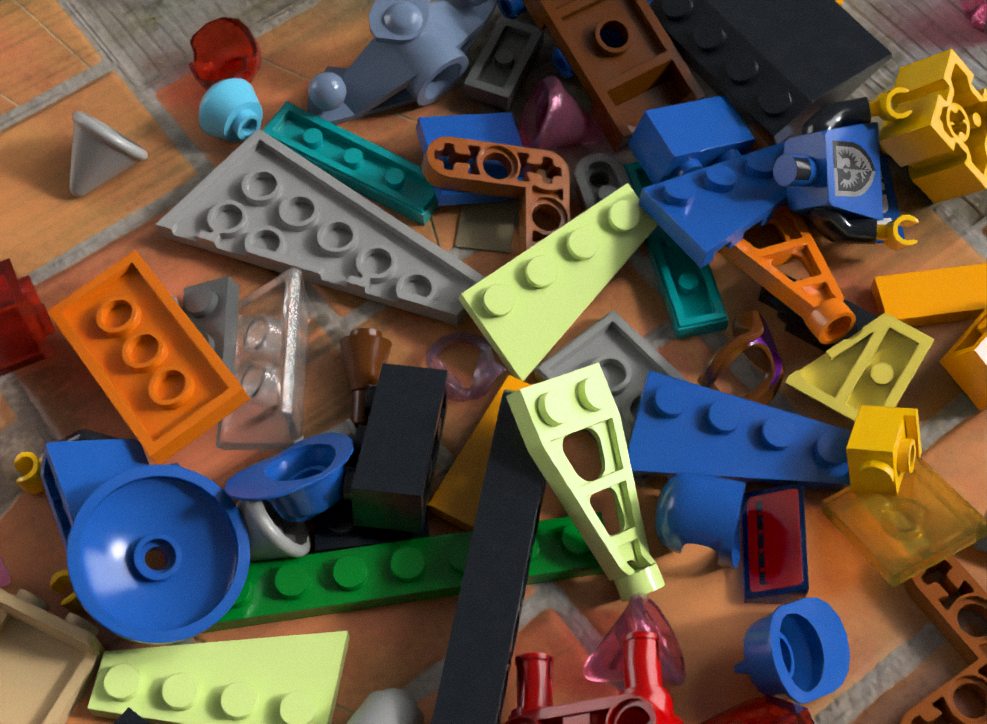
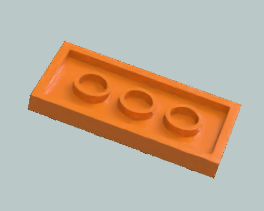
M136 249L47 311L157 465L164 463L251 399Z

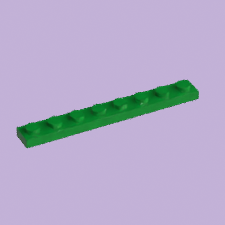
M596 512V515L598 516L599 520L604 526L602 512ZM569 516L539 521L527 585L605 574ZM473 530L308 554L301 558L287 557L250 563L245 584L233 606L217 623L202 633L459 595Z

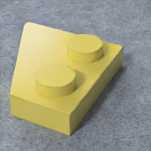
M884 313L865 325L862 330L853 336L842 340L828 349L825 354L807 366L790 374L785 384L855 423L861 405L896 407L935 339Z

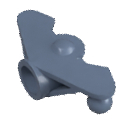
M376 0L369 13L370 32L373 35V39L349 68L327 66L324 72L313 77L308 87V112L337 125L414 102L425 106L437 101L447 94L466 72L469 64L466 55L493 14L497 0H437V2L430 3V0Z

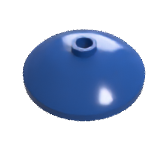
M158 464L136 467L105 481L81 506L74 519L68 538L66 553L67 570L72 589L78 601L100 626L123 639L144 644L175 643L192 638L209 629L229 611L239 597L245 584L250 564L248 531L244 519L233 500L209 478L195 471L173 465ZM151 551L161 552L165 556L166 566L160 570L149 568L145 563V555Z

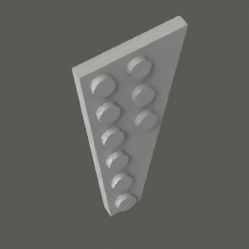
M259 128L155 224L161 237L458 326L469 315L458 297L461 293L485 278V276Z

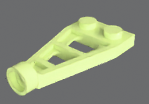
M596 363L507 395V401L527 451L610 581L614 580L622 602L638 598L663 587L665 582L661 572L649 553L621 417L600 364ZM580 430H588L596 438L602 464L601 473L596 480L586 481L579 477L573 469L562 447L563 439L567 435ZM603 489L611 491L614 498L620 531L613 535L608 534L590 504L591 495Z

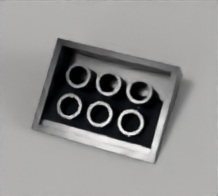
M653 0L649 4L684 62L719 96L726 95L740 117L769 146L784 142L787 138L802 135L803 125L817 111L827 104L844 101L892 58V53L835 0Z

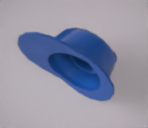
M333 432L306 438L288 447L278 455L234 474L225 483L224 491L230 498L241 501L267 500L278 516L292 522L310 520L331 508L343 498V484L346 473L345 463L354 451L353 441L345 434Z
M803 598L777 607L771 614L755 621L746 630L744 636L743 653L745 659L733 666L735 673L749 674L757 690L764 696L769 698H790L797 704H806L834 692L844 683L849 671L850 661L847 633L840 617L828 603L819 598Z

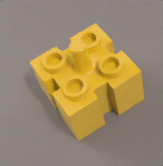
M953 49L900 67L894 88L904 87L909 92L894 95L891 98V104L894 112L901 113L912 110V113L903 119L894 121L884 120L879 135V147L882 153L891 156L900 167L908 165L912 182L934 204L987 189V90L985 88L980 90L974 88L972 85L974 74Z

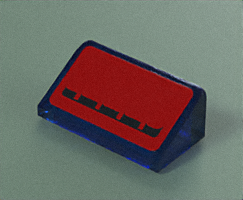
M789 484L744 493L741 509L744 603L788 604L806 598L809 590L803 484Z

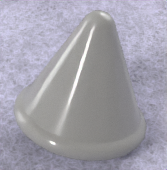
M75 111L72 114L74 123L69 189L74 196L83 197L137 163L148 159V153L145 149L105 123L82 111Z
M238 500L236 506L244 519L249 536L250 562L284 557L301 558L308 554L311 547V536L306 521L292 522L278 516L267 500Z

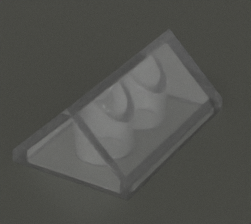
M291 267L239 301L234 377L251 399L218 422L217 448L223 450H285L293 445L292 440L302 436L310 306L302 271L295 267Z

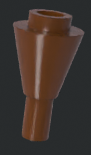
M372 328L354 329L350 332L349 336L339 340L349 392L352 394L351 421L356 429L359 424L367 425L369 417L365 416L367 388L369 384H378L382 364L387 363L392 348V342L382 337L380 331Z

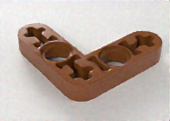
M450 136L439 137L428 146L422 160L421 169L426 180L433 186L447 190L519 199V255L570 222L569 169L564 159L558 154L548 150ZM440 156L448 157L449 164L454 166L452 170L444 169L443 161L439 160ZM469 158L474 160L470 173H468L470 164L467 163ZM495 160L502 163L507 169L508 177L504 179L490 177L483 168V162ZM538 169L545 170L546 178L552 179L550 183L543 182L542 175L536 173ZM519 172L520 175H524L522 181L517 179ZM536 211L549 213L556 221V229L553 231L540 229L533 222L532 213Z
M927 548L918 552L907 567L903 578L905 589L912 600L960 654L969 667L909 709L897 724H933L940 716H942L946 724H987V635L982 637L967 635L960 628L957 620L959 612L972 610L982 615L987 622V593L950 553L938 548ZM938 570L945 577L941 584L933 582L927 585L921 579L925 571L931 574ZM959 591L963 596L958 597L949 610L945 609L943 603L947 597L951 599ZM959 689L975 691L984 702V716L969 718L962 715L954 705V692Z

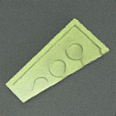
M628 183L461 293L458 297L463 307L513 377L522 381L526 379L657 227V223L638 205L640 199Z
M348 631L104 651L87 709L93 716L118 719L129 707L149 724H331L350 641Z

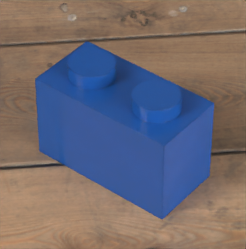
M721 95L644 111L628 142V146L654 185L745 155L755 141V138L727 96Z

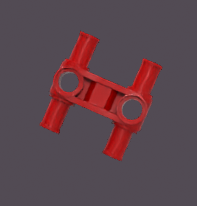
M637 631L621 636L624 689L619 691L618 695L553 706L552 666L554 664V657L546 653H524L515 657L517 708L511 711V715L508 716V720L504 724H647L649 721H651V724L684 723L674 713L673 698L669 695V691L662 686L660 651L662 641L661 636L655 632Z

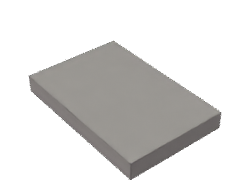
M615 310L609 312L534 368V379L540 383L599 363L621 417L626 445L629 442L645 378L649 370L687 381ZM586 430V431L592 436V438L596 441V438L594 437V435H593L590 431ZM640 475L639 478H634V480L643 488L657 476Z

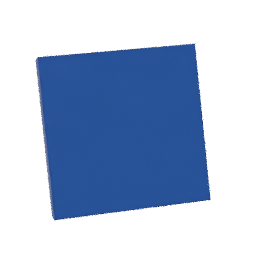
M511 112L418 117L415 128L423 155H425L428 146L433 140L446 136L523 147ZM439 157V160L443 161L444 169H453L454 166L449 164L448 157ZM470 158L467 161V163L470 164L468 173L471 172V167L474 162V160ZM495 160L483 162V168L490 177L495 179L508 177L507 169L502 163ZM519 172L517 179L522 181L524 175H520ZM433 186L439 206L519 200L447 190Z

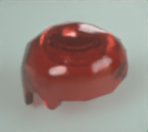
M221 17L207 22L190 39L194 59L188 65L195 80L206 91L217 82L231 78H241L251 84L261 68L262 53L258 41L251 30L239 18Z

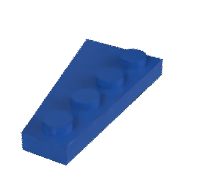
M786 141L642 188L638 205L700 268H703L713 261L715 252L724 246L730 249L743 239L745 231L755 224L760 227L773 219L778 208L783 205L788 206L787 186L778 184L773 175L775 161L779 156L785 154L784 144Z
M649 370L645 378L627 445L633 478H639L640 475L666 476V480H669L678 473L697 472L744 483H773L775 487L846 491L851 486L846 447L852 431Z

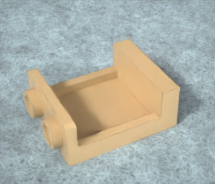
M0 589V724H66L98 673L104 651H106L96 637L99 632L98 628L73 613H68L66 618L62 619L47 612L50 606L38 596L24 589H19L16 595Z

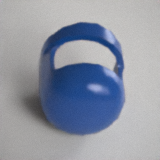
M683 472L671 477L664 485L656 506L655 530L658 539L663 546L679 554L682 553L685 544H698L712 548L718 553L717 565L737 569L740 560L739 523L746 483L697 472Z

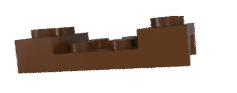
M522 0L540 31L548 28L593 101L594 105L590 113L614 152L628 146V142L644 111L701 100L706 96L646 0ZM607 29L618 32L624 40V45L619 48L607 46L601 40L600 32Z

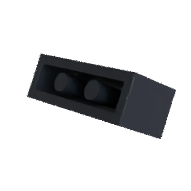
M383 363L378 384H369L365 399V416L369 417L367 425L359 424L355 436L354 456L358 458L357 466L347 467L343 484L344 501L352 502L353 524L355 526L422 533L448 409V370Z

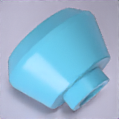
M241 78L221 80L210 87L204 94L199 105V124L202 130L209 136L237 143L248 139L258 128L260 129L263 110L252 85Z

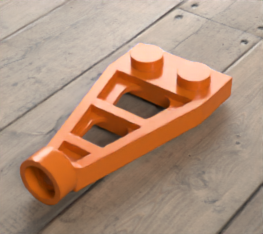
M787 205L778 208L773 219L764 224L772 223L775 225L784 240L783 243L758 249L745 239H742L730 249L724 246L718 250L725 258L801 316L808 329L820 343L825 345L835 343L847 335L853 328L856 321L855 314L843 302L844 296L802 216L792 213ZM755 224V225L752 226L750 229L756 228V227H760V226L757 225V224ZM799 260L810 277L793 282L775 267Z

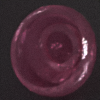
M547 76L535 86L526 102L519 125V136L522 145L528 148L556 151L595 144L602 138L600 127L562 87L560 80L555 76Z
M635 593L630 597L625 610L586 661L583 668L584 674L591 681L624 682L621 636L630 632L648 631L655 632L661 636L662 683H667L670 686H681L686 679V663L679 641L669 621L655 601L644 593Z

